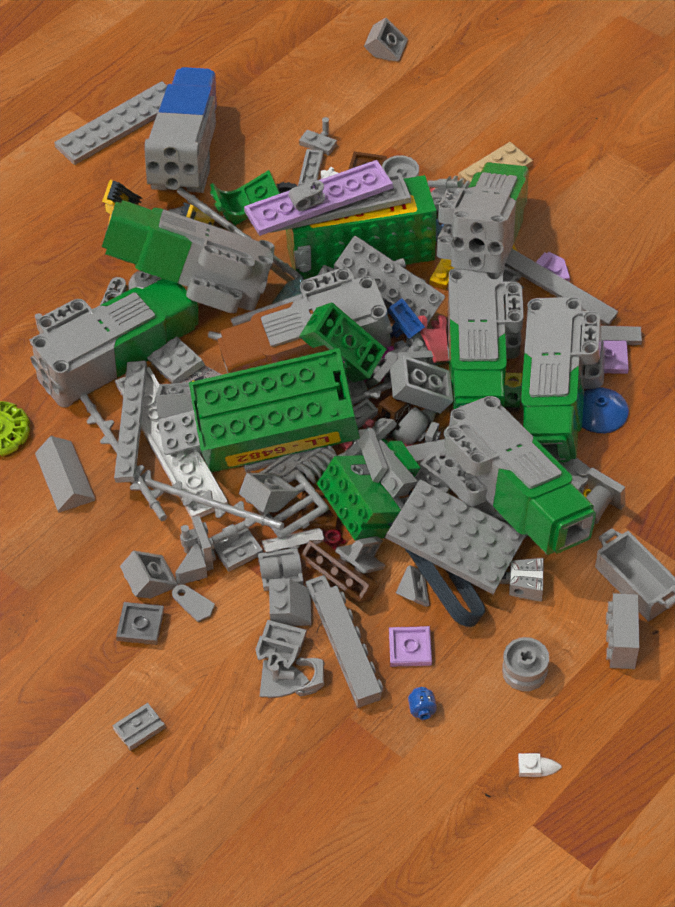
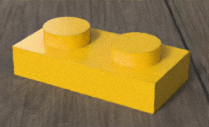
M440 260L430 278L429 285L444 290L447 289L449 285V272L454 269L451 266V260Z

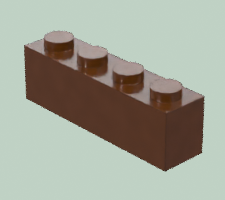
M309 540L300 556L359 602L371 601L380 586V583L368 574L357 571L352 563L341 559L340 554L322 540Z

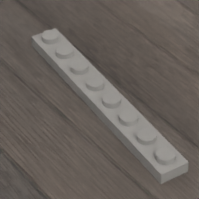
M146 361L127 362L114 475L116 483L135 481L147 373Z

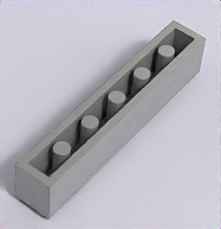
M337 586L314 593V604L356 706L359 708L381 700L383 686L380 680H376L374 675L376 670L373 662L368 661L366 645L360 642V631L352 623L354 620L350 609H346L345 595L343 592H339Z

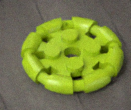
M0 401L1 457L18 450V446L26 442L30 433V427L28 426L30 420L22 408H17L16 404Z

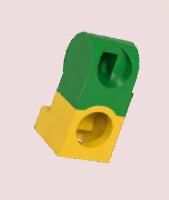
M506 373L504 389L505 408H520L522 373ZM511 378H515V379H517L518 381H508V380L511 379Z

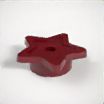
M339 529L323 532L325 537L323 541L334 550L337 549L338 545L346 543V540L341 537Z

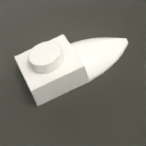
M540 754L518 755L519 777L548 776L562 768L559 763L540 757Z

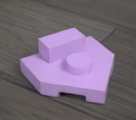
M544 252L537 260V264L566 281H570L563 258L551 252Z

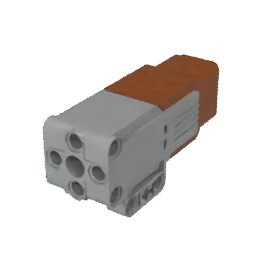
M340 268L306 279L300 284L302 299L256 313L251 317V321L221 330L222 337L218 338L217 342L227 373L330 350L325 345L312 348L299 335L316 307L331 302L387 349V347L391 346L390 333L392 332V327L387 316V309L382 294L379 292L374 278L364 276L354 279L350 269ZM347 336L346 343L351 346V338Z

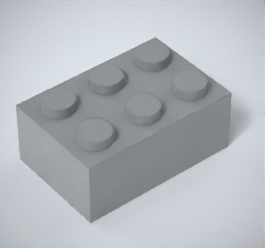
M404 355L390 367L393 398L441 413L453 402L450 371Z
M613 593L612 601H608V612H606V624H608V630H606V642H608L606 660H610V668L635 669L639 651L638 595Z

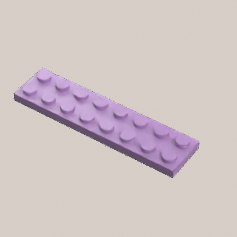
M375 160L319 180L324 184L323 193L325 194V201L304 211L296 210L288 196L289 191L244 206V211L260 236L393 189V183L379 162Z

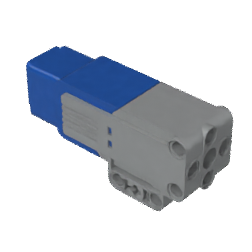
M182 67L176 70L172 84L167 85L150 137L145 140L147 185H151L152 190L167 191L168 189L176 190L179 187H187V192H204L210 171L209 147L216 126V75L211 69Z

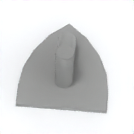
M264 660L260 697L273 698L290 695L295 692L296 688L305 686L309 680L294 666L291 665L289 669H286L281 662L279 664H272L270 671L267 667L268 660Z

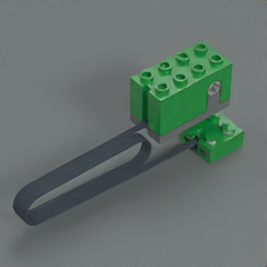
M390 441L387 447L415 478L421 469L402 441ZM363 455L334 456L317 482V485L354 541L374 536L386 539L387 532L404 506L400 498H393L380 481L379 483L372 481ZM405 549L450 616L460 625L465 627L475 626L484 615L485 606L471 583L446 570L471 612H469L460 604L432 562Z

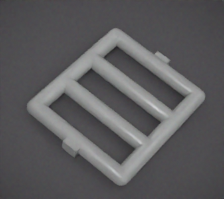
M294 470L282 479L287 483L297 479L300 484L294 488L299 491L298 494L305 490L309 496L275 517H272L269 512L268 514L259 513L261 516L265 515L270 519L282 522L313 502L317 504L318 508L282 530L271 527L280 539L301 527L304 529L310 525V521L328 511V505L299 470Z

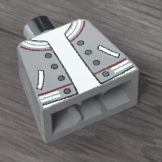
M543 558L512 561L510 572H505L499 584H510L509 595L542 601Z

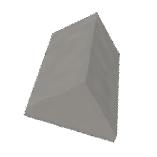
M50 436L36 451L35 455L58 513L95 501L72 442Z

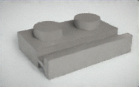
M148 703L113 725V730L124 744L128 746L130 751L165 729V724Z

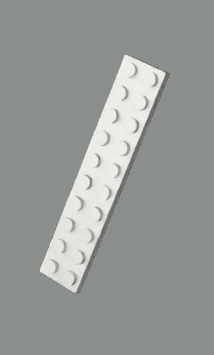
M148 367L141 430L170 482L174 485L176 482L181 481L182 490L200 496L207 490H211L213 500L228 504L206 463L196 449H189L170 455L164 454L158 422L159 419L163 418H158L155 398L160 384L150 367ZM126 376L115 380L122 397H124ZM192 502L185 507L191 519L196 516L203 517L215 511V508L197 502Z

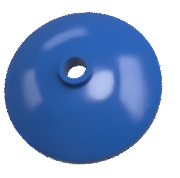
M603 387L584 390L582 428L594 433H610L625 424L629 409L626 400L619 393Z

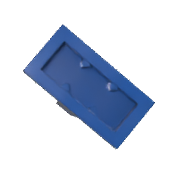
M403 298L387 309L388 313L395 320V323L392 325V332L390 333L391 338L394 336L398 338L405 333L411 339L425 328Z

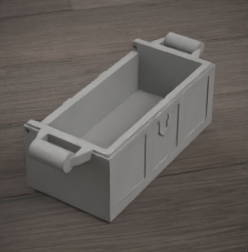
M611 528L599 536L603 547L597 552L595 568L621 594L638 595V612L648 622L675 605V577L629 531L621 534ZM615 535L617 536V538H615L614 540H612V541L609 542L608 544L605 543L606 541H608L609 539H611V538L614 537Z

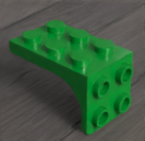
M270 170L232 191H223L218 189L214 183L210 184V194L216 200V203H214L215 207L219 212H223L225 219L231 221L235 226L248 218L244 211V206L281 194Z

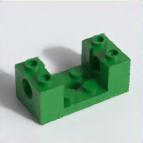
M333 302L316 307L299 335L312 348L325 345L330 350L340 348L342 359L345 362L344 367L347 378L353 383L369 379L386 351L384 346ZM347 336L351 338V346L346 343Z

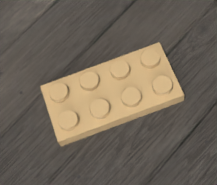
M509 142L459 172V179L464 178V183L467 180L471 182L474 174L481 172L484 164L487 162L520 165L529 168L532 166L533 160Z

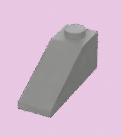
M379 440L378 443L388 470L380 480L381 484L393 498L408 495L418 481L382 440Z

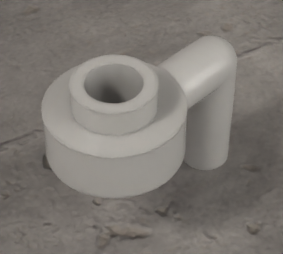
M401 340L394 343L395 350L390 352H394L397 355L399 352H407L410 347L408 343H404Z

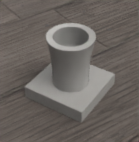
M591 468L588 472V489L591 492L586 498L594 505L593 510L596 512L594 524H598L609 503L620 510L625 506V486Z

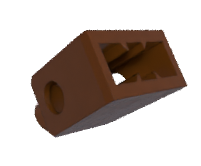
M393 394L379 403L377 420L381 418L393 419L397 424L387 434L389 438L392 437L391 435L395 429H399V423L409 413L411 405L410 403L393 398Z

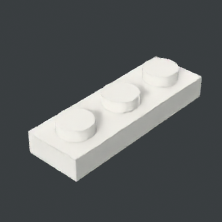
M316 528L289 534L283 539L276 537L263 540L262 544L266 552H273L287 547L288 549L299 548L300 544H308L309 540H323L324 537L321 529Z

